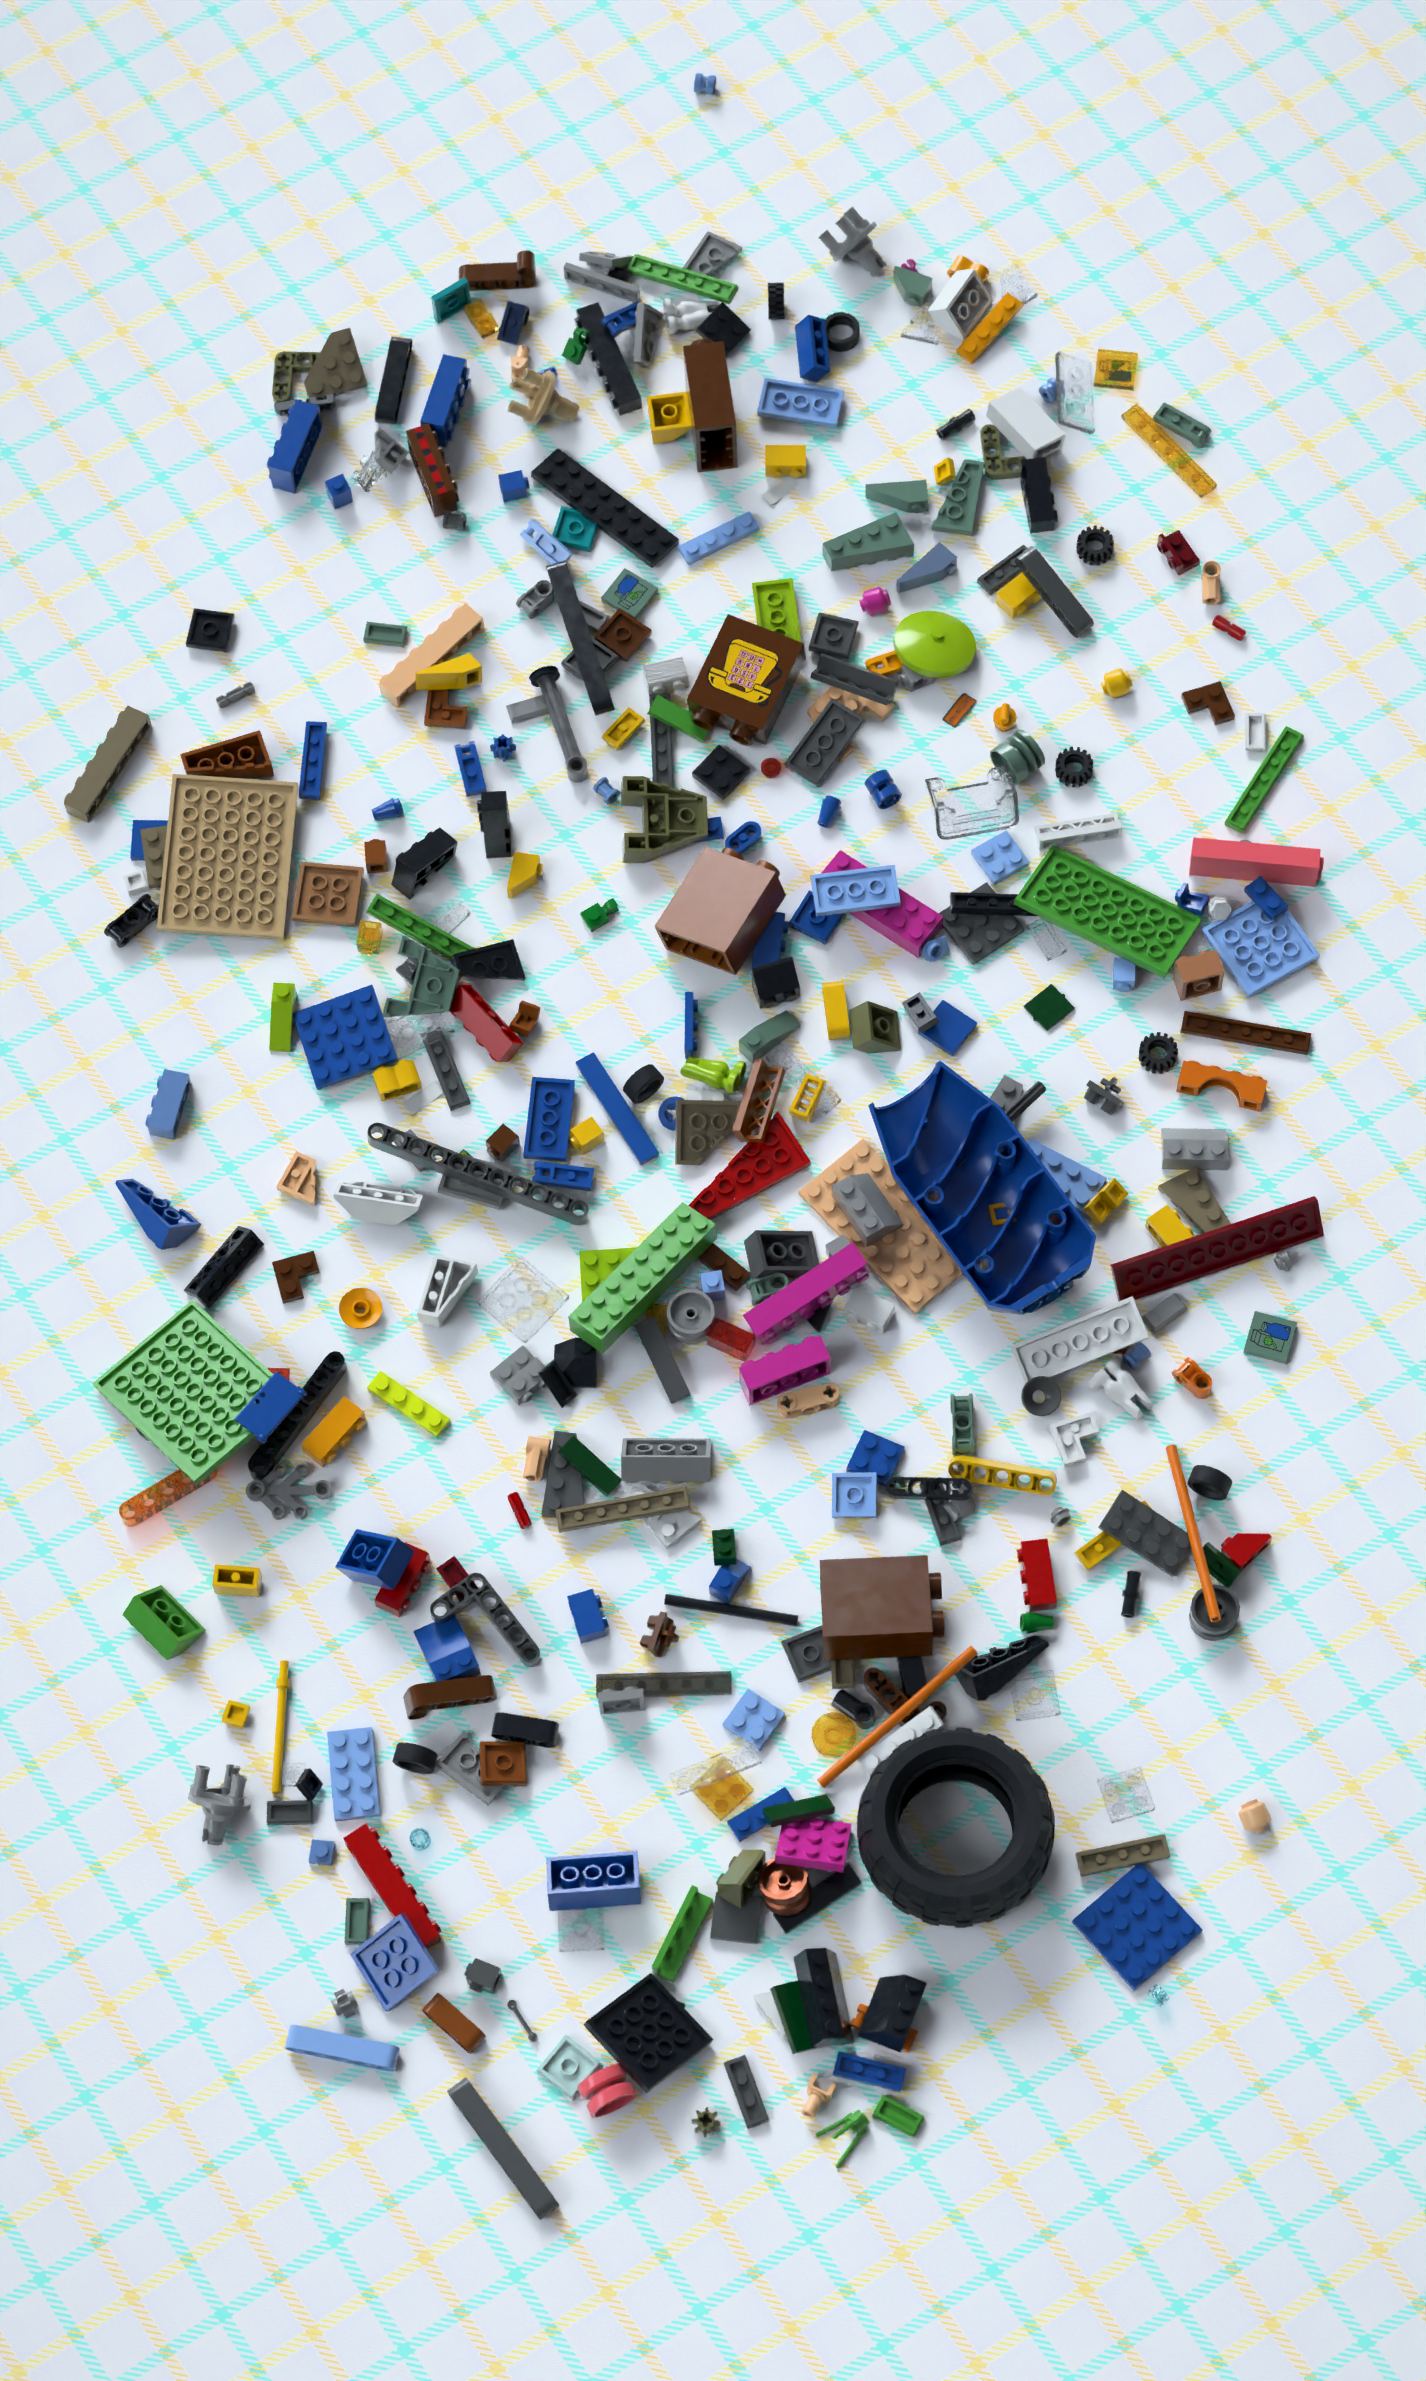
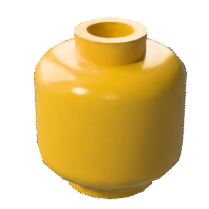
M1122 668L1105 673L1103 677L1104 682L1101 683L1104 694L1109 693L1112 698L1128 694L1131 689L1130 687L1133 686L1128 671H1124Z

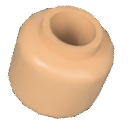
M1257 1799L1240 1805L1241 1810H1239L1238 1816L1245 1831H1254L1256 1835L1268 1830L1266 1825L1272 1819L1263 1801L1258 1802Z

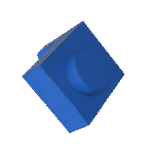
M1185 882L1175 894V901L1179 907L1200 916L1203 915L1210 901L1209 895L1189 891V885Z

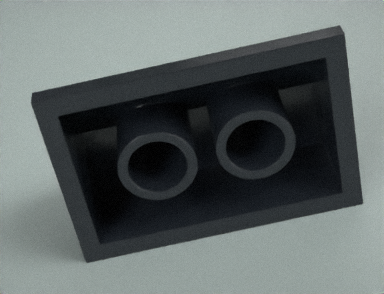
M906 1974L880 1977L857 2036L901 2053L927 1982Z

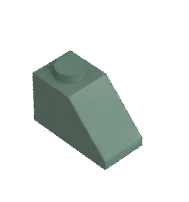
M895 266L893 280L904 301L912 306L924 308L932 290V277Z

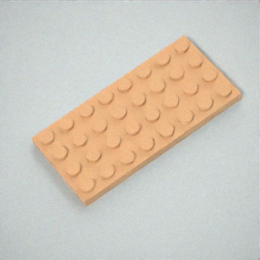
M864 1139L860 1140L798 1191V1195L838 1236L844 1234L850 1243L853 1242L869 1268L914 1315L963 1275L892 1177L888 1163ZM869 1173L903 1223L902 1227L868 1247L865 1246L832 1197V1185L850 1175Z

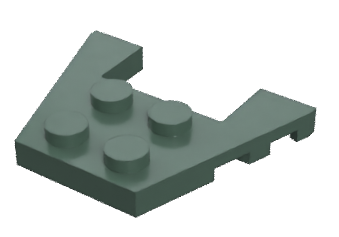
M402 936L398 954L418 959L419 963L409 1002L387 997L382 1016L387 1018L450 1012L460 970L410 938Z

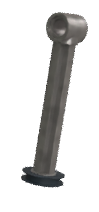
M544 666L533 671L529 679L532 686L540 687L566 761L568 778L572 782L581 783L588 776L587 761L581 756L555 682L560 678L559 669L556 666ZM575 767H580V768H582V769L579 770V771H574V770H573V768H575Z

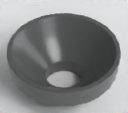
M1037 1376L1027 1381L1021 1392V1401L1029 1413L1039 1417L1047 1416L1055 1412L1059 1407L1061 1391L1057 1383L1051 1378ZM1037 1390L1042 1391L1045 1395V1400L1041 1404L1033 1400V1393Z

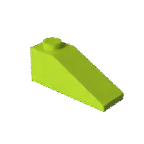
M273 982L269 1051L291 1052L294 1028L293 1013L296 1010L297 1002L295 983Z

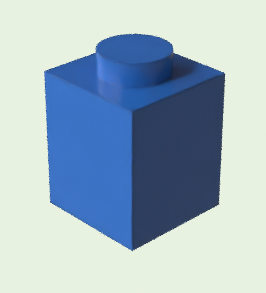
M522 470L498 475L503 502L527 498V489H530L528 477L523 476Z
M343 474L324 481L327 496L334 509L353 502L351 488Z

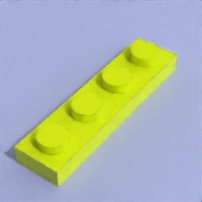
M379 1371L367 1386L369 1392L436 1438L440 1436L451 1422L449 1417L382 1371Z

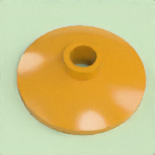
M355 1288L348 1291L339 1303V1314L342 1321L355 1329H365L373 1326L380 1319L383 1310L382 1301L378 1294L368 1288ZM365 1309V1312L363 1314H359L358 1310Z

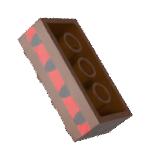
M429 423L406 430L409 454L434 518L444 515L446 510L450 511V513L457 511V502H459L457 484L455 479H451V469L449 464L444 461L445 455L442 447L438 446L436 431L431 430Z

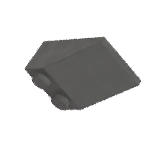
M755 1230L744 1240L752 1279L762 1278L779 1272L785 1274L787 1278L802 1276L819 1265L812 1231Z

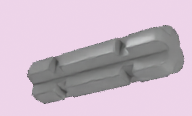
M251 682L243 684V687L239 686L226 692L225 696L222 694L216 697L217 705L220 708L228 706L227 703L230 702L232 704L244 698L246 694L254 693V685Z

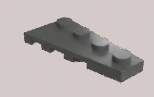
M554 1432L541 1513L542 1517L556 1518V1509L584 1505L581 1474L558 1453L559 1449L573 1435L577 1438V1433Z

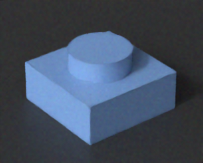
M312 1839L309 1864L332 1866L335 1842Z

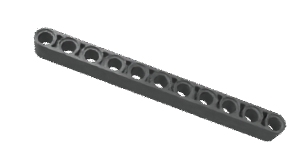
M377 1122L368 1127L367 1140L369 1145L375 1149L574 1225H583L588 1219L589 1207L581 1199ZM380 1133L383 1136L380 1138H374L372 1137V1134ZM399 1140L402 1142V1145L395 1146L392 1142ZM415 1148L422 1149V1152L416 1154L412 1152V1150ZM434 1156H441L443 1159L441 1161H434L432 1158ZM459 1163L463 1167L461 1169H455L452 1167V1165ZM475 1171H480L483 1173V1175L480 1177H476L472 1173ZM501 1179L503 1183L497 1185L493 1183V1180ZM518 1186L523 1188V1191L515 1192L513 1188ZM536 1194H540L544 1198L541 1200H536L533 1198V1196ZM555 1202H561L564 1206L561 1208H557L553 1204ZM582 1210L584 1214L578 1216L573 1211Z

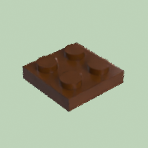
M619 608L598 631L594 639L627 663L651 636L652 629Z

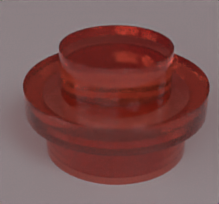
M775 758L765 759L761 763L762 774L767 778L777 777L781 772V763Z

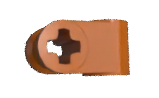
M1187 1357L1184 1360L1185 1363L1177 1370L1174 1369L1171 1374L1180 1385L1184 1386L1196 1398L1206 1399L1212 1391V1378L1193 1359ZM1203 1383L1207 1387L1202 1389L1197 1387V1385Z

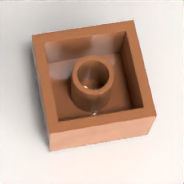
M1205 950L1198 955L1191 957L1183 956L1175 961L1173 981L1180 1001L1221 991L1224 969L1217 950Z

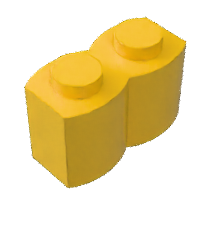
M400 1060L391 1067L381 1066L372 1073L381 1101L391 1100L400 1095L422 1089L421 1080L413 1060Z

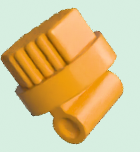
M1003 703L993 714L994 726L997 729L999 728L1001 732L1010 730L1016 723L1017 715L1014 709L1010 707V704Z

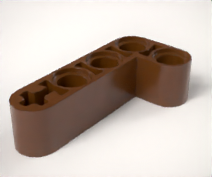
M524 250L517 253V262L465 264L458 269V280L465 277L469 284V291L532 288L536 285L535 255L532 251Z
M872 1667L865 1671L863 1677L864 1688L889 1715H892L909 1700L880 1669ZM870 1678H872L873 1680L877 1678L878 1684L875 1681H872L870 1683ZM886 1693H892L894 1694L895 1698L892 1700H886L883 1697V1695ZM933 1701L922 1710L924 1711L929 1706H932L934 1710L941 1711L943 1715L940 1719L945 1723L947 1708L941 1701ZM916 1708L899 1725L902 1727L922 1711Z
M491 1675L420 1683L409 1687L403 1696L407 1719L409 1720L423 1718L430 1710L484 1704L497 1699Z

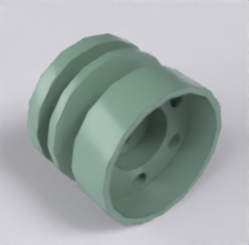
M1021 729L1006 739V743L1001 742L990 751V758L996 770L1007 782L1015 786L1026 779L1029 772L1033 773L1037 768L1045 764V757L1039 745L1027 732Z

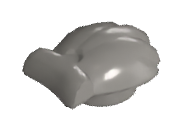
M971 1496L967 1500H951L950 1503L943 1507L951 1515L952 1519L957 1521L959 1518L972 1515L975 1512L976 1504Z

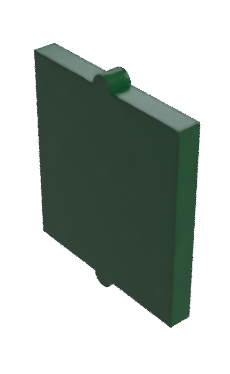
M1052 984L1023 1006L1033 1017V1021H1037L1046 1031L1075 1010V1007L1065 998V994H1061Z

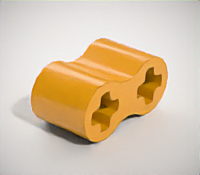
M958 255L948 269L947 275L951 278L956 271L975 269L982 283H984L990 272L984 265L974 263L967 257Z

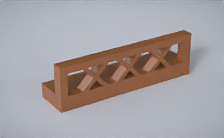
M763 1059L754 1060L732 1129L740 1142H764L786 1072L784 1067H768ZM769 1074H777L776 1079L770 1083L767 1082ZM771 1090V1096L762 1101L763 1095ZM765 1108V1114L757 1119V1113ZM758 1126L761 1127L758 1135H751L752 1130Z

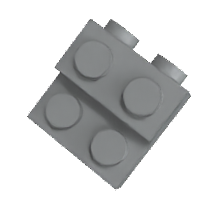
M524 1345L490 1371V1376L518 1406L523 1402L527 1403L530 1401L538 1389L547 1387L538 1374L545 1365L537 1357L535 1358Z

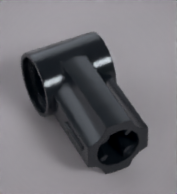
M844 1689L835 1695L831 1706L853 1720L859 1728L869 1729L874 1725L875 1712L871 1704L860 1701ZM861 1713H868L870 1717L862 1719L859 1715Z

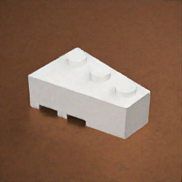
M434 1254L417 1310L419 1323L436 1327L442 1325L478 1275L477 1263Z

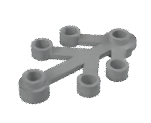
M282 1463L276 1464L265 1478L253 1480L246 1487L247 1497L254 1502L261 1501L271 1511L273 1518L276 1520H281L285 1517V1510L281 1505H276L269 1496H278L293 1511L296 1519L303 1520L307 1517L306 1507L299 1505L291 1496H316L318 1499L325 1500L332 1494V1487L326 1480H320L314 1486H292L299 1478L308 1476L309 1469L304 1463L298 1464L295 1470L278 1486L270 1485L277 1478L286 1476L287 1469ZM278 1468L284 1469L280 1474L276 1472ZM300 1468L306 1469L304 1473L298 1472ZM255 1489L261 1490L259 1494L253 1493ZM321 1489H327L326 1494H320L319 1492ZM276 1510H282L280 1515L274 1514ZM298 1510H304L303 1515H297L296 1513Z

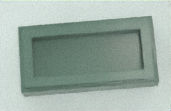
M367 621L363 642L404 648L408 629L407 626Z
M346 1898L345 1945H362L368 1940L369 1898Z

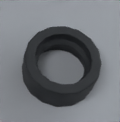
M836 312L825 319L829 349L845 352L853 349L858 344L860 326L858 320L853 315L846 312ZM841 324L847 325L853 331L852 335L846 339H835L829 334V330L832 327Z
M653 1064L645 1065L630 1076L623 1086V1092L634 1104L642 1103L658 1091L664 1082V1076Z
M1196 1465L1192 1469L1187 1484L1194 1492L1213 1500H1225L1233 1481L1228 1475L1218 1469L1206 1465Z
M402 1742L397 1744L392 1762L399 1768L410 1772L432 1774L438 1754L427 1747Z

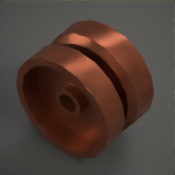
M772 1858L759 1871V1888L764 1904L771 1912L777 1915L790 1916L805 1909L811 1901L813 1891L806 1867L775 1863V1858Z

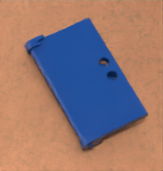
M276 1371L234 1420L264 1444L270 1434L307 1393Z

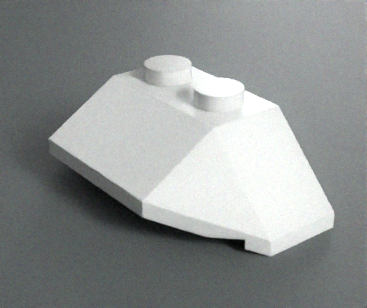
M353 1181L348 1183L338 1182L333 1198L353 1219L364 1222H378L385 1225H398L419 1210L423 1195L417 1194L406 1187L367 1181Z

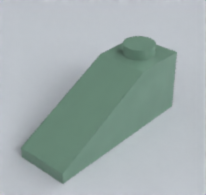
M926 480L865 484L866 499L907 513L919 514L928 511Z
M785 1010L755 1026L740 1038L739 1051L753 1064L755 1059L763 1058L797 1030L801 1024Z

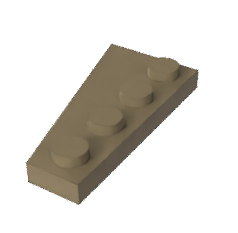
M1197 1167L1158 1185V1190L1167 1195L1176 1207H1179L1186 1214V1217L1201 1229L1202 1233L1231 1224Z

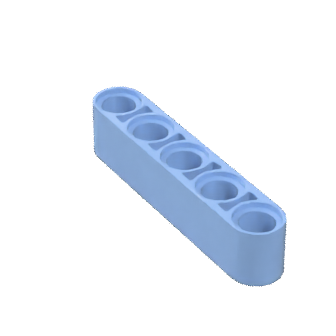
M290 2025L284 2047L286 2050L388 2072H395L400 2047L396 2045L300 2025Z

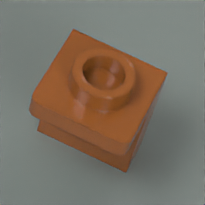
M522 1000L519 1003L518 1013L511 1021L509 1027L513 1032L529 1037L538 1024L541 1008Z

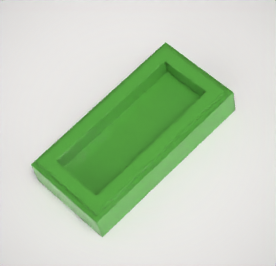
M884 2094L872 2114V2117L913 2139L925 2117Z

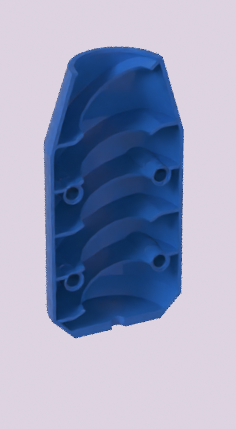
M939 1061L935 1064L930 1075L918 1087L901 1099L882 1107H875L873 1102L868 1105L893 1179L990 1311L1018 1315L1033 1313L1061 1297L1074 1286L1073 1280L1080 1279L1087 1273L1091 1266L1096 1240L1095 1233L997 1103L942 1061ZM968 1157L960 1167L956 1168L960 1162ZM1004 1203L1005 1207L994 1209L996 1220H1007L1004 1225L993 1226L988 1205Z

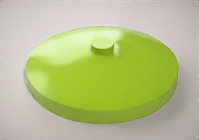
M921 611L905 617L898 624L893 639L895 653L906 667L918 674L933 678H947L964 672L971 665L976 651V641L971 630L959 619L937 611Z

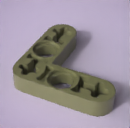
M283 351L276 355L272 386L274 403L291 400L293 372L309 373L314 364L313 360L317 359L320 352ZM284 359L287 360L285 362L286 369H282V362ZM308 359L310 362L303 366L299 364V361ZM283 375L288 377L286 382H279L277 380ZM280 389H283L284 396L280 399Z
M992 424L984 425L980 431V441L986 477L991 480L1020 478L1021 460L1027 458L1025 456L1002 458L997 427ZM987 432H991L992 442H988ZM988 449H995L997 454L990 456L986 451ZM993 462H995L996 472H993L991 469ZM1011 464H1016L1020 468L1017 471H1011L1008 467Z

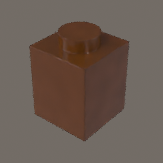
M503 1123L486 1140V1151L493 1159L498 1158L501 1162H504L520 1145L519 1136Z

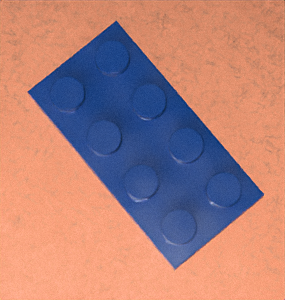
M532 1077L523 1153L524 1159L567 1162L575 1080Z

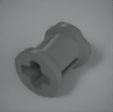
M446 510L443 516V528H457L463 532L466 527L467 514H454Z

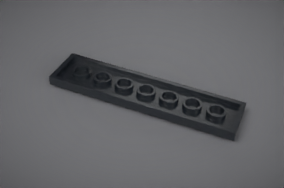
M559 448L531 471V477L571 508L579 511L591 523H595L600 530L651 568L679 544V538Z

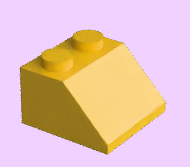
M687 391L647 396L653 444L674 441L692 428Z

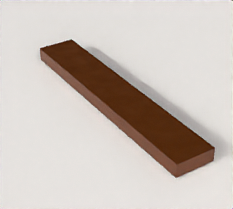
M1184 1011L1180 1032L1302 1055H1308L1311 1033L1188 1011Z

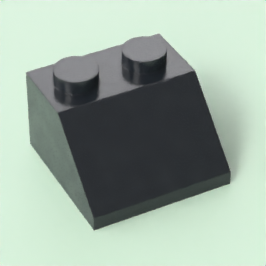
M792 956L751 969L752 989L760 1009L765 1007L772 1008L777 1003L791 1002L800 997V984Z

